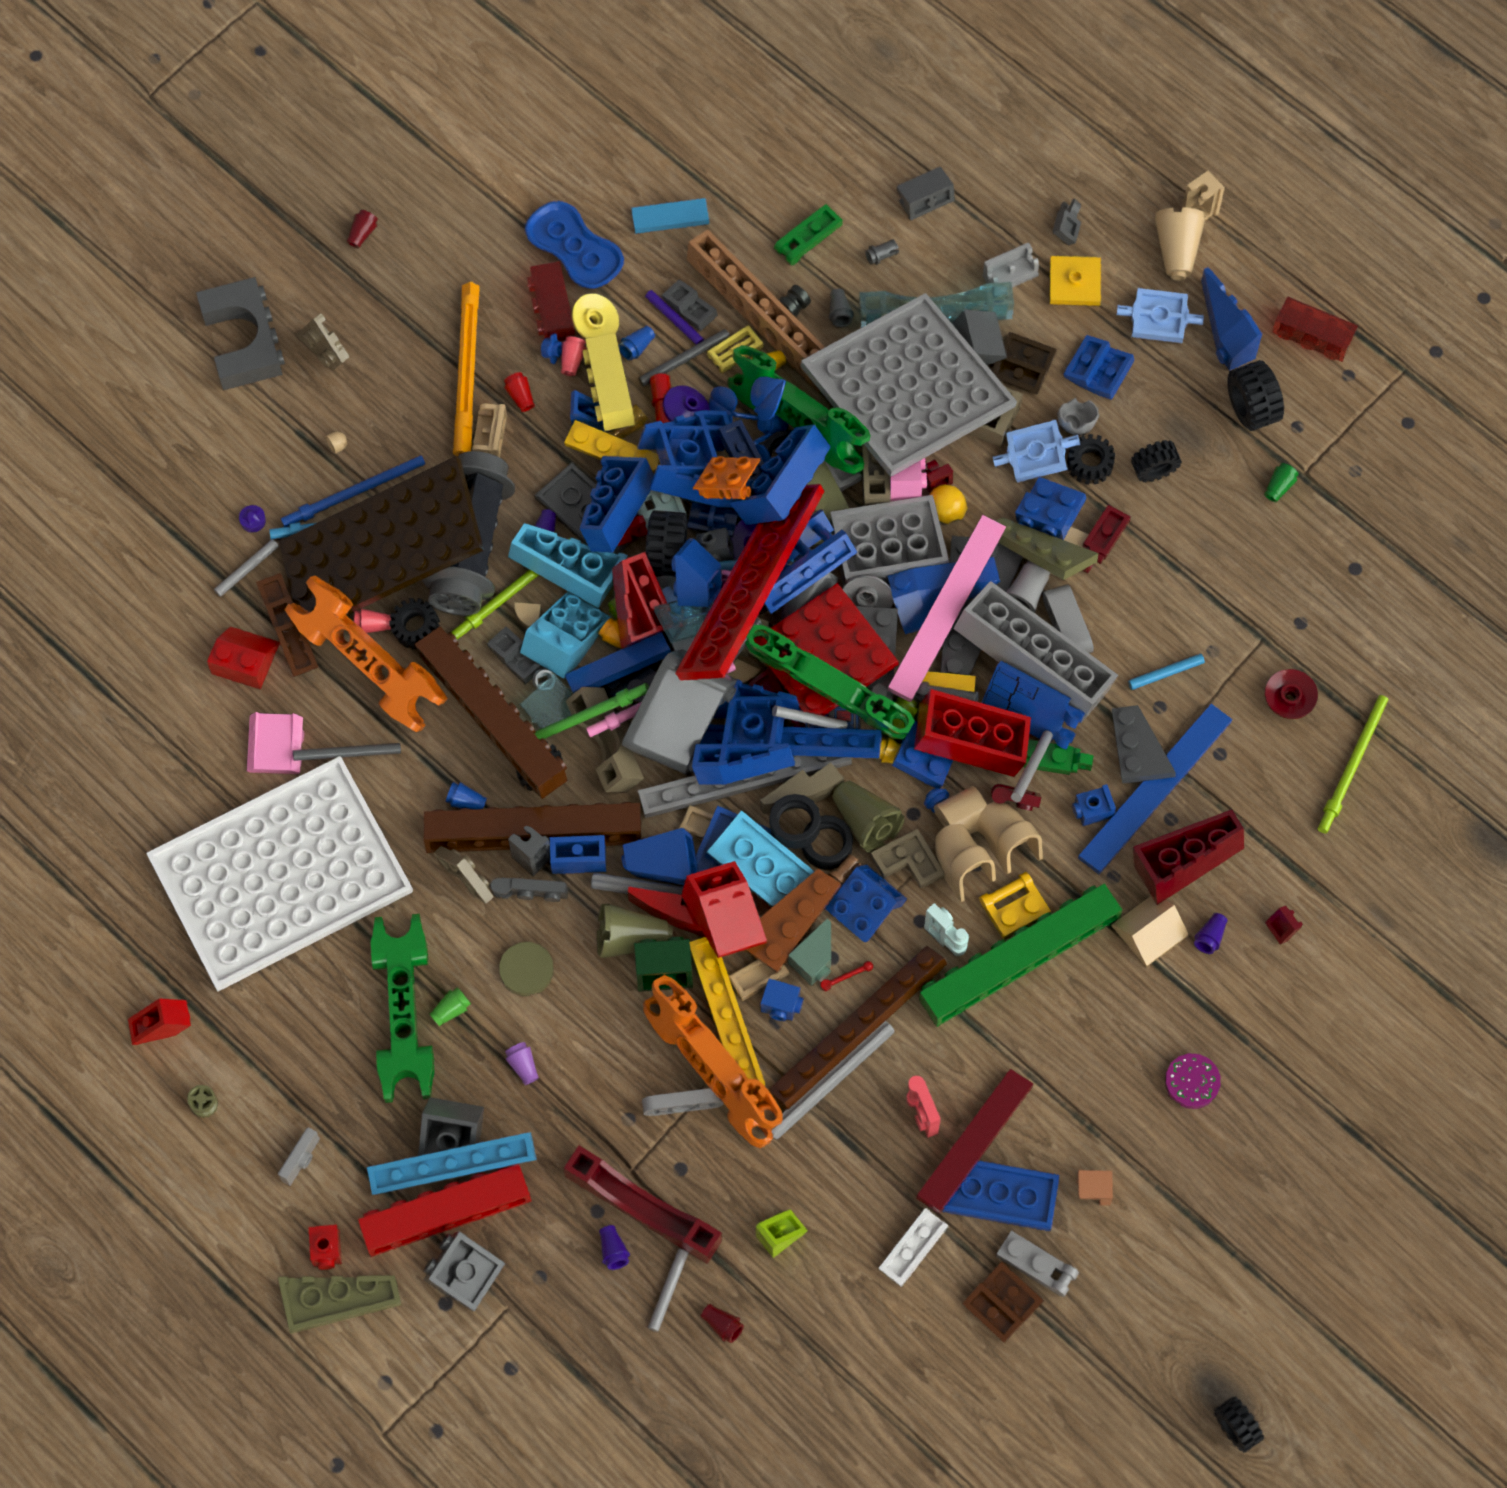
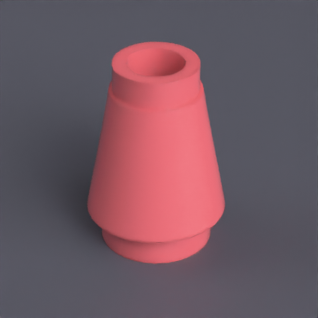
M569 336L562 343V374L576 376V372L584 357L582 350L587 349L585 347L586 342L583 339Z
M362 608L360 611L354 612L353 622L366 633L391 630L389 625L391 614Z

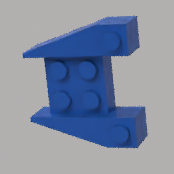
M702 410L694 412L693 416L687 418L683 415L674 418V421L667 423L657 421L645 424L637 448L657 450L661 465H657L650 484V490L717 507H732L729 502L733 498L705 499L699 495V490L693 489L711 458L717 457L716 451L725 450L716 431L730 424L726 411Z
M736 679L737 682L734 686L736 693L729 703L725 701L722 705H719L713 717L726 718L722 744L695 745L692 768L698 784L725 785L794 766L795 760L790 745L781 744L785 718L773 716L772 709L776 705L801 711L797 696L780 691L778 693L764 690L763 686L756 684L749 686L742 684L741 680Z

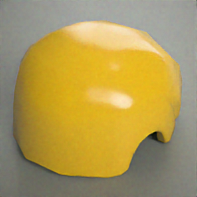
M941 485L930 492L929 495H933L939 522L950 524L954 520L963 519L967 511V503L964 494L957 487Z

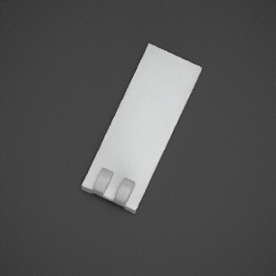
M925 1208L881 1264L879 1270L902 1287L948 1228V1225Z

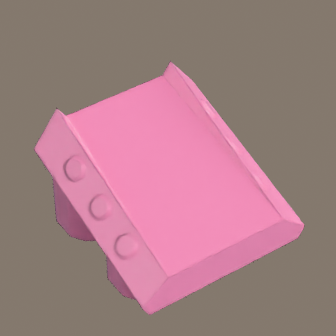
M255 712L250 715L247 772L300 774L302 760H293V750H301V744L304 741L303 717L294 713L288 715Z

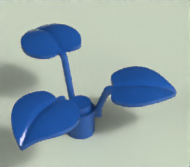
M759 377L755 380L751 389V402L755 406L754 411L758 416L735 412L734 410L738 402L735 393L728 387H715L710 393L709 410L726 411L730 423H732L733 416L758 420L757 427L765 435L754 440L753 443L763 462L770 459L769 451L764 445L759 443L767 440L770 435L778 431L787 430L788 423L775 415L783 395L786 380L771 377Z

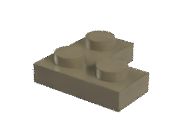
M919 829L871 852V858L883 878L908 867L921 889L944 877L943 869Z
M442 846L433 853L448 873L460 878L474 898L487 904L494 897L488 889L490 887L489 882L482 875L476 874L473 870L476 866L466 855L462 857L456 850L452 849L450 851Z

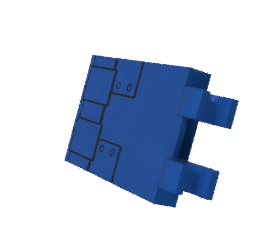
M1003 661L998 663L981 702L1031 717L1029 733L1040 739L1044 731H1050L1053 734L1052 740L1054 739L1056 744L1063 749L1068 748L1069 743L1073 742L1076 735L1073 731L1062 727L1064 721L1069 727L1076 729L1078 723H1081L1085 715L1082 710L1069 705L1070 697Z

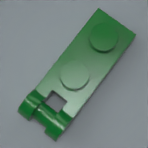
M825 204L778 240L774 245V250L779 254H783L786 257L785 260L793 266L803 255L841 227L843 220ZM795 243L797 247L792 250L789 246Z

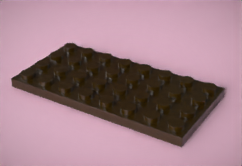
M456 456L279 541L293 603L302 606L309 612L314 610L316 598L306 582L310 577L317 576L339 589L351 600L353 606L346 615L484 551L462 463Z

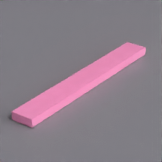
M982 515L887 691L912 702L1004 533L1006 526Z

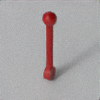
M866 961L863 966L832 980L825 979L821 982V989L829 991L834 984L863 971L869 972L874 967L873 963Z

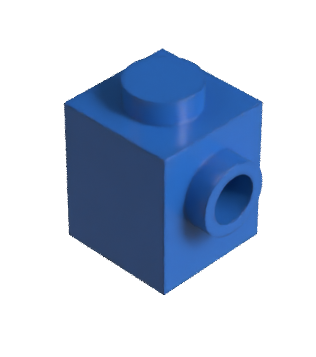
M768 979L761 1001V1012L770 1014V1017L777 1021H785L786 1019L792 1021L795 1013L800 1014L804 998L800 997V987Z

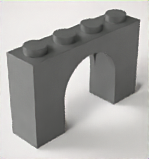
M255 277L196 292L206 326L232 319H244L250 321L258 328L255 339L247 347L214 357L223 390L283 375L280 365L285 364L281 349L276 350L274 345L279 343L275 328L270 329L268 322L273 321L269 307L264 308L262 301L267 300L263 285H257Z

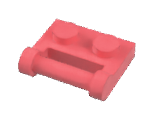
M913 1076L908 1082V1089L910 1091L907 1093L906 1101L909 1106L915 1107L917 1126L920 1131L925 1130L929 1138L938 1134L940 1116L924 1079L920 1076Z

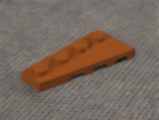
M817 869L760 917L767 942L744 951L776 973H779L787 962L788 955L800 944L841 887V884L820 869Z

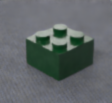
M671 937L667 941L656 942L655 939H644L640 943H634L638 992L652 991L653 981L663 975L671 977L683 988H693L690 939L684 940L683 937ZM662 984L659 986V989L671 990V987Z

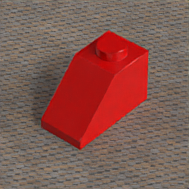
M159 998L128 1018L132 1045L173 1037L190 1027L191 1022L187 1001Z

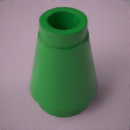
M1281 463L1279 467L1276 466L1264 496L1268 500L1277 503L1297 482L1296 477L1299 474L1297 470L1286 463Z

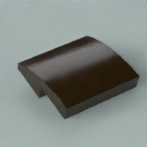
M1009 332L1004 343L1007 358L995 362L992 372L1000 381L1038 395L1057 349Z

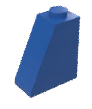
M684 828L623 845V867L637 878L684 885L687 875L698 872L693 836Z

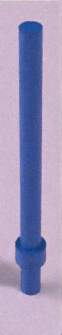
M422 455L311 505L308 503L298 507V511L280 518L284 527L301 520L305 522L314 518L316 513L425 465V461Z

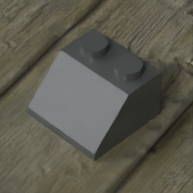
M430 1097L422 1113L418 1156L479 1143L484 1107Z

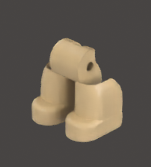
M970 786L934 805L935 815L944 826L935 838L936 859L944 871L945 881L960 902L965 901L963 878L966 873L981 866L991 882L996 881L993 860L983 847L975 843L970 834L979 832L989 843L991 852L1006 874L1011 873V851L1026 842L1038 861L1043 859L1042 838L1032 823L1025 821L1007 803L998 804L994 801L987 804L981 793L974 786Z

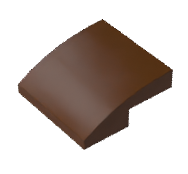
M1001 1262L962 1304L1005 1343L1045 1300L1004 1262Z

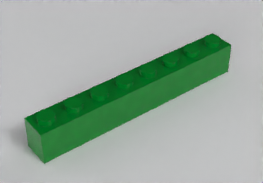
M1105 883L1099 887H1096V885L1089 887L1082 893L1083 896L1075 901L1073 899L1067 900L1059 907L1060 910L1055 913H1045L1037 919V923L1029 928L1028 926L1021 927L1014 933V937L1007 941L1002 939L991 946V950L984 955L982 953L974 955L968 960V964L960 969L958 966L950 969L945 973V978L938 982L932 980L921 988L919 1001L936 1027L1120 919L1123 909Z

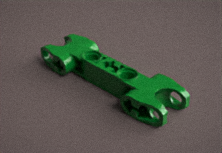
M741 345L733 349L732 356L743 374L737 373L733 377H729L727 385L742 403L754 410L755 406L751 402V389L755 380L759 377L783 378L775 373L776 361L772 357L752 347ZM742 355H748L752 358V360ZM786 381L775 415L794 428L814 424L831 446L825 455L824 461L851 474L862 471L865 463L853 445L862 446L864 443L869 442L871 437L869 430L849 411L843 408L828 410L792 383ZM844 459L855 463V465L846 463Z
M753 625L747 635L745 645L752 655L774 669L786 672L801 684L848 712L861 717L864 722L876 730H881L885 735L893 739H904L915 721L912 715L906 709L883 695L873 693L863 684L811 653L798 648L790 639L769 627ZM762 637L766 639L767 643L760 646L753 639ZM783 651L786 652L787 655L783 658L779 657V654L781 655ZM875 706L879 708L876 714L872 712ZM892 720H901L905 728L899 729L895 727Z
M420 913L412 914L409 932L399 938L390 937L386 933L382 917H374V928L371 938L373 970L387 969L391 1049L376 1051L377 1073L381 1081L385 1103L393 1102L396 1084L401 1079L407 1077L415 1078L420 1082L423 1100L429 1099L435 1075L434 1053L432 1045L418 1046L414 966L428 965V945L422 929ZM399 977L408 978L404 985L394 984ZM400 997H404L406 1003L403 1011H399L401 1008ZM403 1029L411 1031L410 1035L406 1038L397 1037L399 1031Z

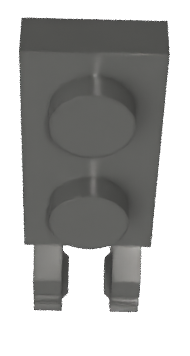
M498 877L493 879L490 884L493 895L496 898L499 897V899L501 897L502 899H508L513 894L523 900H532L534 896L544 897V900L549 902H560V899L568 898V888L565 882L520 878L500 879Z

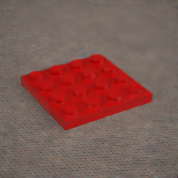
M838 583L770 628L790 639L798 648L818 657L865 687L899 665L896 657ZM762 637L754 639V642L760 646L767 643L766 639ZM783 651L781 655L779 654V657L783 658L787 653ZM766 664L786 692L797 696L801 711L825 716L838 707L837 704L801 684L786 672L776 670Z

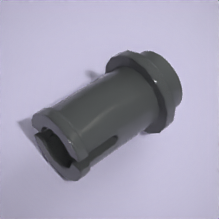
M894 239L875 247L871 245L865 251L868 262L875 265L880 264V261L899 254L898 245Z

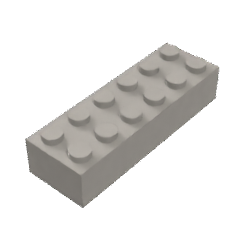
M991 581L963 610L953 628L996 661H1003L1070 697L1069 705L1085 713L1081 723L1104 698L1118 677V674Z

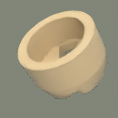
M332 432L325 436L327 444L334 454L346 448L347 440L342 432Z

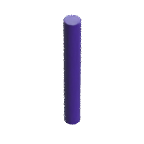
M653 290L647 292L645 298L694 344L697 345L704 341V338Z

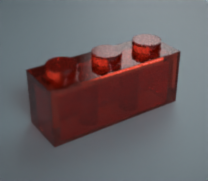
M560 261L531 266V276L527 277L529 292L534 291L535 298L531 299L534 314L539 313L540 320L536 321L539 336L544 335L545 339L550 338L552 334H557L559 342L565 341L566 337L569 336L575 337L574 323Z
M1287 296L1276 318L1272 333L1277 334L1281 339L1296 342L1305 349L1322 353L1329 359L1343 362L1353 342L1358 325Z

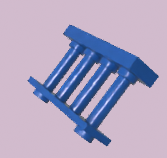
M821 509L811 516L764 603L771 614L858 553L848 535L842 529L834 535L831 534L834 529ZM821 539L824 541L813 550L809 548ZM801 554L803 556L791 566L788 564L789 561Z

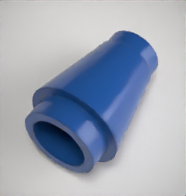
M644 326L622 338L621 343L618 345L621 355L627 360L638 359L652 339L655 338L654 331L649 326Z
M453 782L445 802L451 804V807L474 810L483 809L487 798L461 782L459 784Z

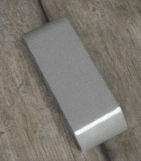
M1066 584L1042 592L1043 602L1052 626L1086 652L1092 653L1094 651L1092 639L1071 587Z

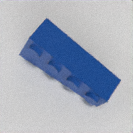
M814 424L796 427L775 450L777 456L765 461L760 467L762 473L754 481L750 479L746 483V486H749L751 489L750 497H746L744 500L732 499L729 503L746 525L784 520L789 515L795 501L801 497V492L807 483L812 480L818 466L825 460V455L831 446Z

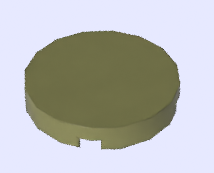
M520 942L509 947L502 955L499 964L500 977L504 986L513 994L520 996H530L531 994H538L544 991L551 983L554 975L553 960L549 952L541 945L533 942Z

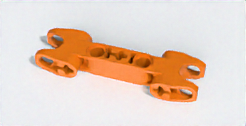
M317 576L310 577L306 583L316 598L314 610L309 612L296 603L288 604L284 609L298 631L317 646H321L328 639L386 693L379 701V705L390 717L415 732L422 731L426 725L416 711L418 697L423 696L438 706L444 704L448 699L434 677L415 662H411L404 669L346 615L352 608L353 603L344 593ZM345 630L350 634L349 642L344 639ZM383 665L389 672L387 678L382 674Z
M665 975L653 981L652 993L654 996L644 1001L643 1011L654 1030L663 1041L678 1046L680 1052L705 1083L729 1109L727 1118L730 1124L747 1142L760 1149L769 1144L773 1139L772 1129L783 1121L782 1111L771 1093L760 1081L747 1078L738 1063L710 1029L695 1014L697 1005L682 986L671 977ZM662 984L668 985L673 990V994L666 997L660 991L659 986ZM658 1004L660 1006V1014L651 1011L650 1005ZM764 1110L772 1111L776 1119L773 1121L765 1119ZM758 1126L764 1132L766 1138H755L752 1134V1128Z

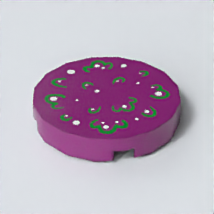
M1188 1053L1177 1057L1170 1064L1165 1075V1087L1170 1098L1179 1103L1180 1106L1189 1109H1199L1209 1105L1216 1098L1221 1087V1076L1217 1066L1209 1058L1201 1054Z

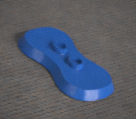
M553 201L541 206L529 217L525 224V232L529 241L534 246L550 252L559 258L570 278L582 287L591 289L607 284L619 274L624 265V257L620 248L613 242L592 233L586 227L577 209L566 202Z

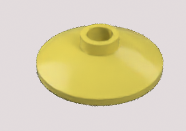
M587 294L575 302L572 309V321L575 329L583 338L616 334L619 327V317L615 307L608 299L597 294Z

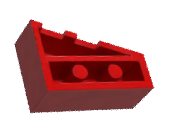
M645 552L622 560L612 568L621 649L660 632L664 633L677 625Z

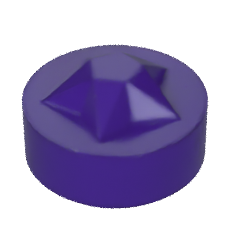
M250 505L241 510L239 521L245 531L258 532L265 526L266 517L262 508Z

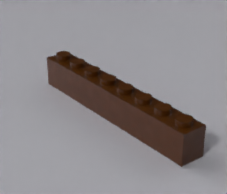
M440 626L415 643L421 660L541 799L568 781L565 773L567 766L559 756L554 757L550 753L551 748L545 739L541 738L539 740L536 737V731L528 720L523 722L519 717L520 712L512 702L508 704L503 699L505 696L502 690L496 684L492 686L489 683L487 673L482 667L476 668L470 653L466 649L462 651L458 647L459 642L451 632L447 634Z
M622 802L621 804L596 803L594 805L569 804L567 806L542 805L540 807L516 806L513 808L489 807L487 809L474 810L462 808L450 811L436 809L424 812V844L426 853H434L440 846L450 851L454 849L457 852L510 850L508 838L513 834L519 836L522 841L530 840L531 835L525 832L524 826L533 828L542 837L546 836L549 839V843L550 837L604 835L606 846L624 845L642 839L640 803Z

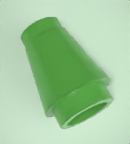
M458 987L453 991L450 989L430 1013V1016L441 1026L443 1023L468 1011L467 1007L471 1003Z

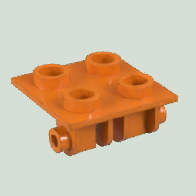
M712 457L693 489L699 490V495L705 499H723L725 497L726 499L744 500L751 495V489L749 486H746V483L760 462V458Z

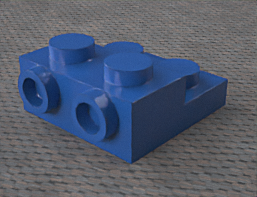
M1039 477L1031 492L1025 493L1016 509V521L1019 524L1064 540L1086 501V494Z

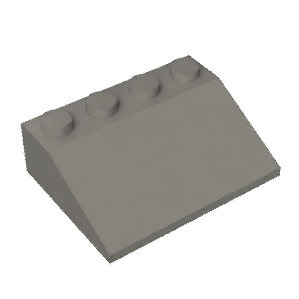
M933 495L830 512L834 529L833 533L836 534L841 529L846 532L858 552L839 565L843 586L852 578L864 575L877 577L890 586L889 575L912 568L949 563Z

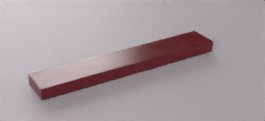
M1010 1068L919 1191L916 1199L940 1214L1028 1095L1034 1083Z

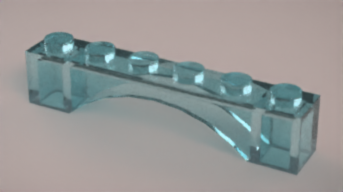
M1012 282L986 283L966 292L930 297L951 323L955 321L963 310L995 312L998 320L1012 319L1014 298ZM887 291L860 292L859 315L861 328L917 297L902 296Z

